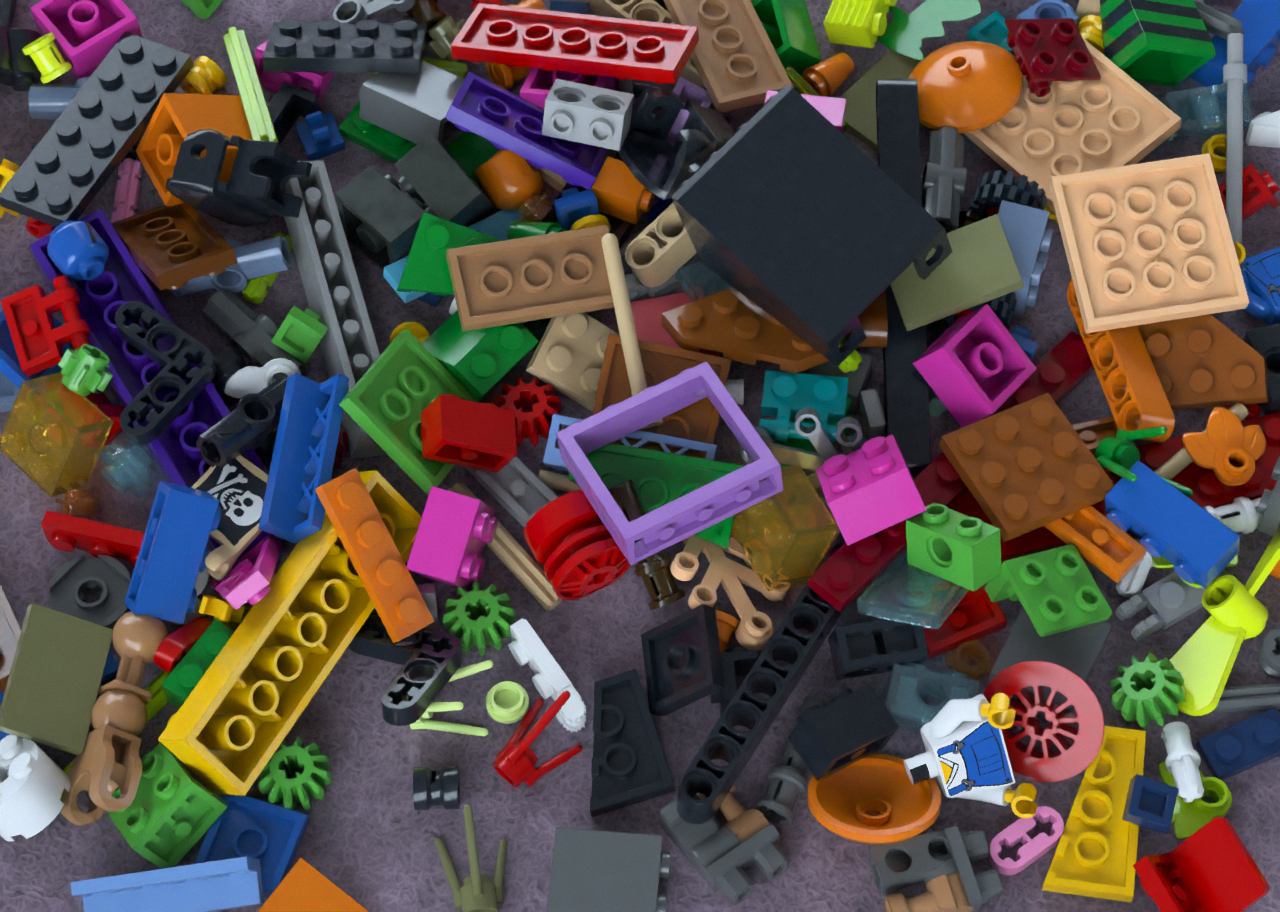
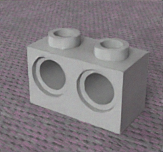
M556 79L545 99L541 135L620 151L630 130L634 94Z

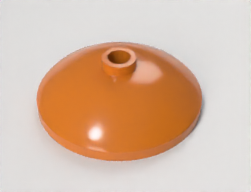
M962 41L937 49L925 57L914 68L908 78L917 79L919 122L936 131L943 126L957 128L958 133L979 130L997 122L1012 110L1022 94L1023 75L1019 69L1020 64L1016 63L1015 57L1009 51L987 42Z
M872 753L818 781L813 775L808 784L807 802L811 813L817 821L834 834L859 843L891 844L910 839L925 831L935 822L941 808V791L934 778L913 785L904 766L905 759L886 754Z

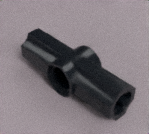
M281 376L258 394L254 393L243 396L236 410L201 434L196 443L200 450L201 458L212 468L214 466L223 468L247 449L261 447L265 443L267 435L278 427L287 378Z

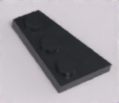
M634 669L596 681L594 686V740L591 766V817L675 791L637 670Z

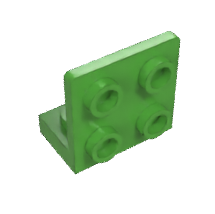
M1074 544L1006 560L1001 564V574L989 581L984 588L992 603L1008 598L1011 601L1020 600L1037 633L1041 637L1105 621L1112 615L1111 608Z
M160 742L141 760L142 775L132 804L118 812H106L130 847L163 869L175 867L228 806L219 796L193 779L177 757ZM119 787L111 795L115 799H118L120 796Z

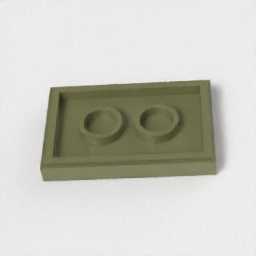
M892 50L885 54L839 97L846 99L843 128L877 152L876 80L908 79L914 68L922 60H916ZM921 51L922 54L924 55V56H923V59L928 56L926 53H924L923 51Z
M998 214L946 233L952 253L925 280L918 276L912 262L890 284L907 331L1025 288ZM931 249L926 257V261L933 256L936 249Z
M35 603L30 604L26 611L0 708V731L75 755L81 754L91 722V711L96 703L113 629Z

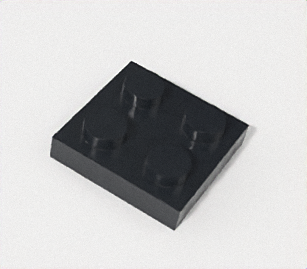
M702 604L641 634L651 714L665 716L725 688L714 607Z

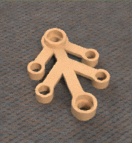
M693 535L684 539L683 542L686 546L683 552L675 556L670 567V571L675 578L681 581L692 580L699 567L697 558L700 553H704L710 563L701 584L695 586L689 596V607L694 609L702 604L713 607L717 600L716 590L721 583L741 619L735 632L737 641L748 650H763L773 635L772 621L765 613L756 611L741 583L761 592L768 600L778 602L784 599L790 587L789 580L784 575L776 572L769 573L767 576L759 574L727 558L723 550L744 559V562L751 568L762 569L771 557L770 547L759 540L746 544L731 537L728 551Z

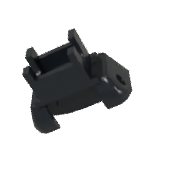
M666 88L646 89L637 97L632 107L630 130L620 151L617 152L628 169L645 188L660 198L671 199V196L677 191L678 187L685 180L690 179L706 163L712 153L719 151L735 135V132L730 127L733 116L729 113L698 106L695 101L687 99L684 105L676 93ZM659 106L662 107L660 112L655 114L651 113L654 108ZM680 110H688L690 114L682 130H679L676 142L667 139Z
M204 129L188 134L181 143L173 176L167 179L165 187L175 197L211 217L228 224L250 227L266 224L271 215L299 217L303 198L286 194L285 185L291 178H309L312 164L305 161H296L280 151L281 145L277 142L248 140L232 135L230 139L216 130ZM228 145L238 147L229 183L218 181ZM207 148L206 155L200 158L201 152Z

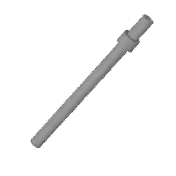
M1231 33L1227 35V64L1223 66V83L1227 84L1226 217L1233 242L1242 244L1243 84L1247 83V65L1243 64L1244 35L1241 33Z

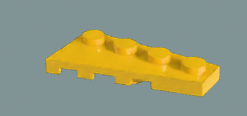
M1104 726L1101 748L1093 762L1086 768L1042 887L1043 891L1132 902L1136 871L1133 865L1136 863L1139 825L1124 821L1122 817L1131 779L1136 774L1143 776L1146 731Z

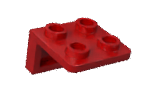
M1225 817L1213 818L1171 852L1144 856L1133 865L1140 877L1142 889L1155 901L1161 912H1243L1269 891L1268 882L1231 823Z

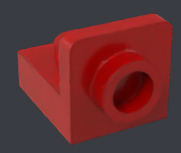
M1252 163L1243 169L1242 221L1267 204H1270L1273 209L1280 205L1274 195L1280 190L1267 170L1260 174ZM1224 181L1218 187L1226 212V181Z

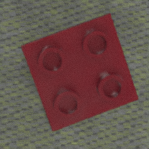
M1073 18L1005 20L1009 30L1007 44L1013 50L1016 63L1020 64L1019 69L1022 75L1026 76L1029 91L1036 94L1037 97L1047 95L1051 90L1050 85L1053 81L1101 79V75Z

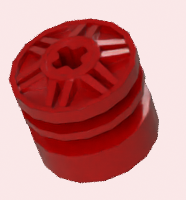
M582 489L569 492L549 502L534 514L523 530L527 545L535 559L544 565L546 578L552 582L555 594L562 600L584 598L611 585L631 567Z

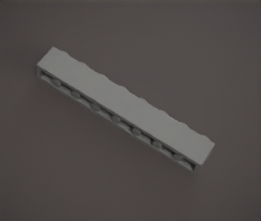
M324 160L305 161L312 164L309 178H291L285 185L286 194L303 198L299 217L284 216L309 308L321 315L318 321L328 327L319 344L329 379L338 373L349 377L347 395L378 359L380 353ZM343 410L341 423L347 431L348 448L351 458L388 455Z

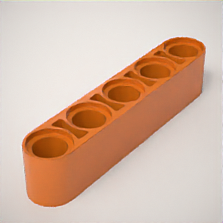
M1071 278L1067 288L1068 304L1118 429L1133 431L1164 426L1167 428L1166 434L1138 440L1165 442L1173 432L1175 418L1138 326L1085 333Z

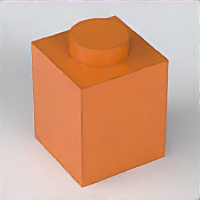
M609 156L592 186V190L597 197L600 212L633 224L638 223L643 211H650L656 197L655 194L645 188L635 178L623 161Z

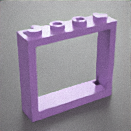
M707 361L693 368L686 369L679 375L656 386H650L641 393L618 404L610 405L589 418L572 423L566 429L556 433L561 459L630 565L784 491L779 462ZM708 397L753 462L629 522L585 455Z

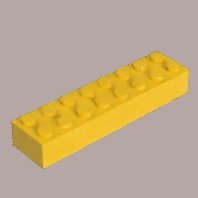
M377 470L358 472L404 563H406L410 557L422 517ZM326 511L322 529L298 542L275 577L268 584L271 587L270 591L253 605L158 738L167 749L216 794L246 795L375 608Z

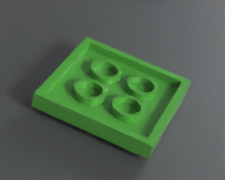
M406 328L395 337L339 405L428 495L431 486L438 487L455 464L423 458L421 412L440 394L457 395L464 400L479 402Z

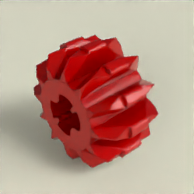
M520 376L516 380L515 387L504 383L501 389L502 395L495 396L493 404L499 408L514 411L516 445L519 447L525 438H530V443L536 447L538 435L548 439L553 414L561 415V399H559V396H555L551 383L541 387L537 376L530 384H524V380ZM531 409V412H523V410Z

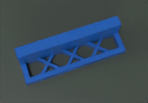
M298 373L287 378L258 529L292 543H297L322 529L325 509L315 488L331 481L344 410L339 403L346 396L349 377L338 373L321 384Z

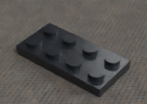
M286 19L281 22H274L263 55L264 72L420 73L428 40L427 24H417L412 20H401L396 23H378L374 20L340 23L337 20L326 19L318 23H301V21L296 19Z

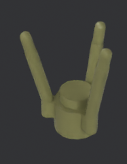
M465 804L463 807L464 825L471 876L463 879L464 886L461 887L443 839L436 837L435 845L453 892L455 909H462V912H498L497 904L504 903L503 881L508 841L505 838L499 841L494 880L491 883L488 875H481L472 806Z

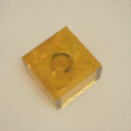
M59 373L22 383L0 436V451L50 497L83 488L88 483L114 423L85 396L69 390L62 383L61 379L63 376Z
M799 464L781 467L784 491L737 513L733 522L732 534L734 539L741 545L751 562L754 572L759 575L768 591L807 584L809 577L822 561L839 528Z

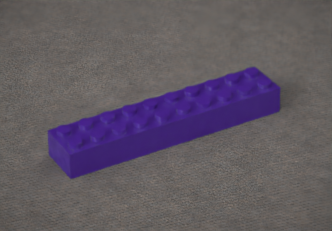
M99 209L77 221L88 222L108 246L109 256L104 265V270L92 280L69 281L71 287L77 290L80 299L78 310L81 319L85 320L89 327V344L98 348L109 357L110 361L107 365L110 366L108 372L113 376L108 385L121 406L125 408L157 376L163 367L120 336L115 322L117 310L127 302L140 301L173 323L103 210ZM49 234L29 244L40 274L51 292L54 293L53 279L64 275L48 256L47 246L51 235ZM141 318L138 321L132 319L127 321L129 326L135 323L144 329L145 335L148 333ZM165 336L157 340L154 347L159 351H168L176 345L177 340L173 337ZM193 362L188 364L190 370L194 367L202 369L200 364H194ZM186 377L183 381L185 382L186 385H188V381H187V377ZM211 382L155 440L145 444L169 483L191 488L211 467L201 458L200 450L196 446L198 437L230 414V411ZM175 387L163 388L158 393L157 399L162 402H171L178 397L180 391ZM149 404L148 407H149V410L151 411V410L153 409V407H152L151 404ZM146 419L143 422L137 420L132 422L134 427L140 425L145 428L148 425ZM247 449L240 454L269 475L254 449ZM262 531L251 542V544L238 556V558H240L244 553H246L249 549H251L269 533ZM209 536L207 546L212 552L221 545ZM277 537V538L281 541V543H284V542L287 541V540H285V539H282V538H280V537Z

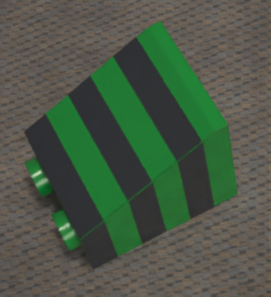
M1100 0L1104 56L1136 82L1177 86L1216 56L1215 47L1193 0Z

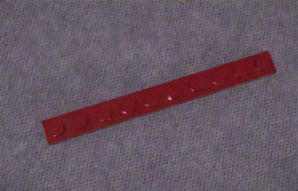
M1071 331L1035 365L1037 369L989 416L1045 393H1049L1058 405L1094 370L1083 339ZM943 452L914 478L925 506L934 502L950 508L969 490ZM901 521L847 546L845 543L809 577L807 586L841 612L907 549L906 521Z

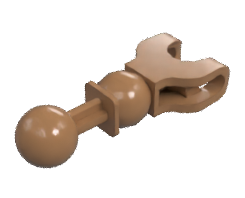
M129 611L118 619L113 628L112 643L115 651L121 657L116 679L99 687L98 694L100 697L91 711V723L95 730L87 734L83 752L76 757L67 774L71 782L70 791L68 792L64 788L60 800L64 803L61 813L69 822L75 825L83 826L95 822L103 816L105 810L109 812L123 810L129 807L135 799L142 775V761L139 757L142 739L138 736L147 723V709L144 703L151 701L153 695L151 692L140 687L146 664L153 662L157 648L168 636L166 625L161 619ZM119 787L120 796L118 799H115L111 795ZM81 791H89L90 804L87 813H83L78 808L76 802L77 795Z

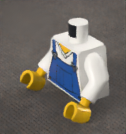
M997 693L992 697L991 703H989L984 695L980 694L971 699H952L948 701L932 721L923 725L920 730L926 752L904 760V766L911 783L915 785L934 777L942 792L948 798L983 801L1007 806L1010 802L1012 811L1018 817L1031 818L1034 816L1038 807L1037 803L1033 802L1037 794L1036 788L1030 783H1022L1016 790H1012L1010 786L1015 783L1001 730L1010 728L1014 723L1016 711L1008 709L1009 697L1004 693Z

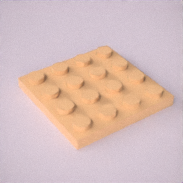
M1084 38L1083 40L1101 75L1100 80L1053 81L1050 85V92L1043 97H1037L1036 94L1029 91L1026 76L1023 75L1022 94L1008 114L987 127L963 133L1007 172H1015L1014 177L1020 178L1023 174L1028 177V183L1036 181L1039 184L1038 189L1043 188L1045 191V197H1047L1046 205L1054 212L1055 208L1048 184L1051 177L1137 164L1181 128V118Z
M1210 153L1051 177L1048 184L1085 333L1246 309L1249 299Z

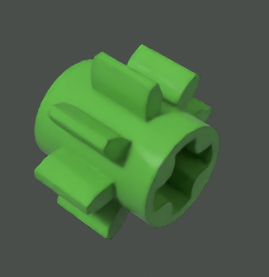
M83 344L81 348L77 347L75 351L68 348L58 364L62 368L61 374L64 375L61 379L62 383L69 390L81 396H88L90 392L95 393L96 389L103 392L113 376L108 372L110 366L107 365L110 361L109 357L98 348L88 344Z

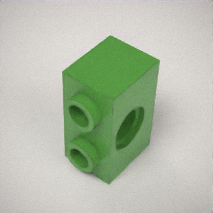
M934 502L925 506L926 511L905 520L907 562L909 565L973 592L1001 574V538L999 528Z

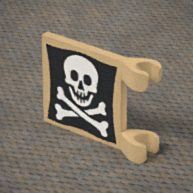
M241 455L223 468L220 466L210 467L191 487L209 492L219 500L218 506L221 508L220 521L216 530L211 531L209 536L221 546L214 549L205 558V565L208 567L209 575L217 580H222L228 574L238 556L263 531L258 528L269 475Z

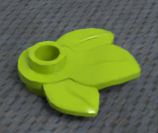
M1165 762L1159 763L1158 771L1163 783L1176 787L1173 774L1167 770ZM1199 770L1204 788L1203 796L1188 803L1184 802L1183 798L1177 794L1171 822L1174 823V832L1177 838L1187 839L1213 818L1224 817L1229 812L1232 804V795L1222 780L1216 777H1204ZM1206 796L1212 797L1216 803H1207L1202 798Z

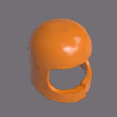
M500 150L473 171L492 203L500 210L514 211L521 209L533 202L543 190L544 183L540 171H533L524 157L510 150Z

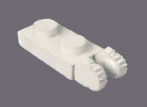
M522 618L510 625L512 642L508 646L515 660L521 666L528 663L535 673L532 681L544 699L551 696L556 701L564 691L570 692V698L556 714V718L560 724H563V728L565 727L566 731L570 730L571 733L572 731H581V728H585V723H587V715H585L586 705H584V701H582L572 682L526 619Z

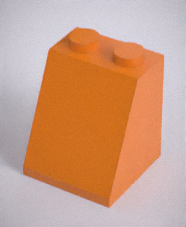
M163 93L136 149V153L165 206L184 203L172 195L165 186L167 179L173 176L181 143L188 134L198 130L213 129L223 133L230 139L232 135L243 139L253 140L240 95ZM227 146L218 181L229 183L238 147ZM207 148L201 152L200 158L206 155Z

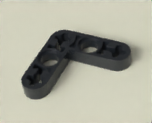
M131 301L120 306L115 314V322L119 334L126 342L163 367L157 376L120 414L119 421L125 438L135 445H145L155 440L212 381L216 375V365L212 352L206 346L148 305L140 301ZM141 318L148 333L145 335L144 329L135 323L129 326L127 321L130 319L138 321ZM165 336H170L177 340L176 345L168 351H159L154 347L157 340ZM203 361L204 367L202 369L194 367L190 370L188 364L191 362L199 364ZM186 377H187L188 385H186L185 382L183 381ZM166 387H175L180 391L178 397L171 402H162L157 399V395ZM149 404H151L152 407H153V409H152L151 411L149 410V407H148ZM145 419L147 420L148 425L145 428L140 425L135 428L133 427V421L143 422Z
M372 614L368 616L349 644V648L357 654L404 665L380 696L383 719L394 726H406L416 722L462 664L461 644L457 636L424 627L401 641L393 643L380 616ZM400 642H413L412 644L405 646L395 645ZM417 677H431V679L426 681H413Z

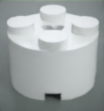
M12 734L0 741V836L6 841H15L12 836L20 834L27 839L47 827L64 806V803L59 800L64 788L69 792L71 786L69 776L34 741L24 738L20 739Z

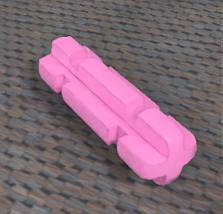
M125 158L119 165L118 177L121 180H117L113 205L116 212H112L111 223L136 215L134 209H137L141 184L138 178L142 177L143 170L140 161Z

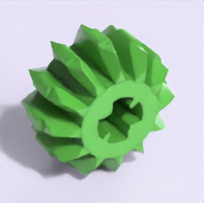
M477 581L474 582L472 586L473 591L470 592L458 587L456 591L458 599H447L445 604L448 613L442 617L444 628L449 630L448 633L457 636L461 642V650L465 654L473 648V645H477L478 653L484 656L486 645L489 643L493 648L500 651L502 647L501 638H511L510 624L516 620L515 610L509 607L511 605L510 597L507 593L498 595L497 587L493 583L485 591L481 590V586Z
M1150 652L1145 661L1140 662L1137 657L1132 655V665L1129 668L1118 665L1117 673L1120 678L1110 680V688L1113 692L1112 704L1116 710L1121 712L1123 719L1129 724L1137 720L1139 726L1146 730L1151 720H1156V723L1163 727L1165 722L1163 716L1166 714L1178 716L1179 709L1176 704L1186 701V694L1182 688L1184 686L1182 674L1174 668L1173 663L1167 657L1158 661L1156 655Z
M297 736L292 746L287 747L286 742L282 741L278 747L279 751L273 754L258 776L262 779L258 783V788L261 794L269 795L268 801L271 804L278 806L284 802L285 808L294 810L296 802H301L304 810L309 811L311 808L309 797L312 796L315 799L324 800L325 792L322 787L331 785V774L326 771L330 767V762L327 756L319 755L320 748L315 742L304 748L303 739ZM293 770H300V771H301V775H300L298 772H296L297 778H295V779H288V778H287V774H288L289 776H292V772H291V771H293Z

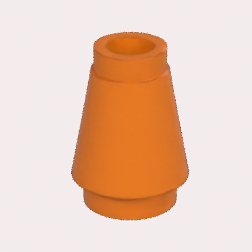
M840 52L806 68L798 82L801 93L832 97L850 73L854 71L852 59L846 53Z

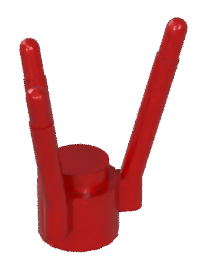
M564 691L523 738L544 705L543 699H537L506 746L496 755L497 759L492 763L493 768L514 788H517L522 782L531 787L541 776L582 751V746L577 744L535 769L534 764L538 758L529 749L530 745L570 698L569 691Z

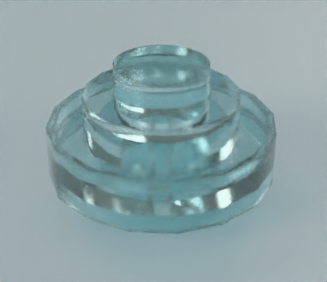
M110 442L99 452V458L104 465L101 473L118 492L125 494L132 487L131 493L137 497H142L153 486L149 477L152 473L149 468L152 461L147 453L138 445L134 444L132 447H129L126 444H122L119 446L116 443Z

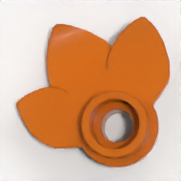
M1215 407L1212 410L1207 421L1206 432L1184 433L1182 436L1183 445L1192 461L1200 467L1214 470L1216 478L1228 486L1242 485L1251 479L1255 472V461L1263 455L1266 447L1265 435L1259 425H1250L1243 428L1239 418L1233 412L1222 407ZM1229 459L1236 461L1241 467L1236 468L1232 466Z

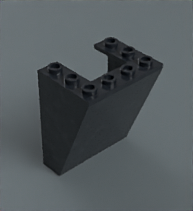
M788 84L776 95L771 96L764 104V107L747 123L741 125L735 135L719 151L712 153L706 163L690 179L685 180L671 196L701 262L837 367L866 339L858 316L912 262L918 276L925 280L952 253L945 228ZM931 249H936L933 256L926 261V257ZM851 332L850 337L846 341V343L839 347V344L843 337L847 333Z

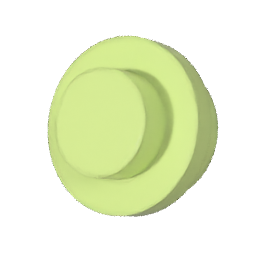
M503 681L489 690L486 696V708L489 715L495 721L504 724L515 723L526 715L529 708V697L526 690L520 684L512 681Z

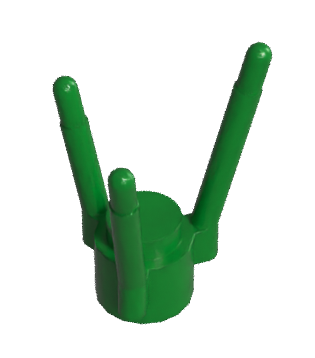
M1161 426L1133 431L1119 429L1116 438L1106 437L1099 442L1095 453L1096 460L1103 469L1110 470L1131 482H1135L1138 477L1130 469L1138 460L1140 461V452L1132 441L1164 435L1167 433V428ZM1160 476L1187 497L1193 495V491L1190 488Z

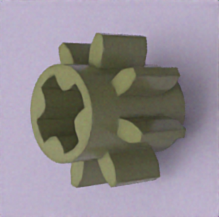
M448 15L429 29L427 33L433 40L426 47L436 59L442 60L447 57L449 61L459 60L452 58L451 44L466 23L465 18H459L455 22L452 16Z

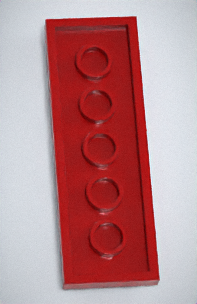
M478 3L452 42L451 51L453 59L469 60L473 63L487 62L505 64L508 67L522 66L540 68L544 71L574 72L585 76L601 75L616 77L620 80L635 79L653 81L656 84H675L699 41V31L697 26Z

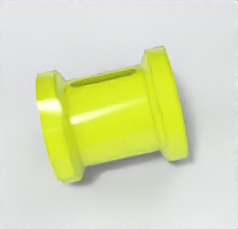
M52 32L36 39L22 49L25 55H30L41 73L40 79L43 84L54 80L72 68L71 63L64 60L53 42L55 36Z

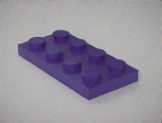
M468 72L445 116L446 119L452 121L459 129L466 132H474L490 140L495 147L501 150H510L526 158L531 165L537 168H546L562 176L567 183L573 186H582L588 190L591 189L608 151L607 148L541 135L544 117L543 108L471 72Z

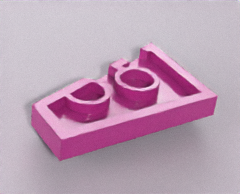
M269 533L239 557L222 580L213 578L208 584L236 610L247 601L254 605L271 589L268 584L276 575L274 569L280 563L278 557L283 544L275 535Z

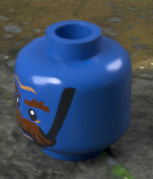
M71 220L61 223L51 232L47 253L64 276H68L69 280L82 281L92 280L102 273L109 256V249L88 222Z

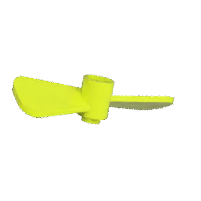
M1280 527L1271 539L1245 586L1235 576L1224 575L1214 580L1205 590L1202 596V605L1211 616L1170 659L1174 668L1181 672L1184 679V686L1182 688L1186 694V701L1176 704L1179 711L1191 716H1203L1212 712L1218 706L1243 640L1256 637L1265 628L1268 610L1255 597V594L1280 559Z

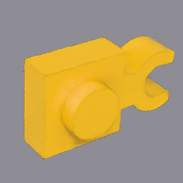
M206 594L203 595L198 613L212 615V622L217 619L227 627L237 629L238 623L243 621L253 606L244 603L236 610L220 595Z

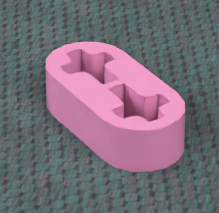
M1047 806L1037 807L1034 816L1031 818H1019L992 839L989 847L988 859L992 868L1003 875H1015L1053 849L1059 843L1064 830V822L1061 815L1053 808ZM1036 820L1041 824H1046L1047 822L1053 824L1050 831L1051 836L1048 837L1047 834L1042 832L1033 839L1029 837L1035 830ZM1020 842L1023 844L1017 851V861L1014 862L1009 857L1004 860L999 858L1002 845L1007 849H1011Z

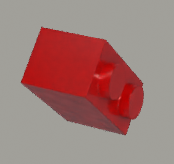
M440 394L421 412L423 458L498 473L517 456L515 414L512 410L499 408L492 403H477L464 400L457 395Z

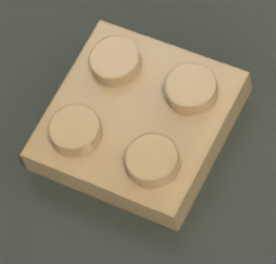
M585 312L552 317L526 371L535 377L537 376L538 379L546 384L551 383L554 389L586 409L593 411L609 334L620 335Z

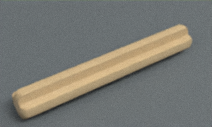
M458 482L448 489V491L478 499L464 483ZM498 521L495 536L491 543L486 542L487 546L544 609H554L563 600L555 594L552 582L546 578L543 569Z

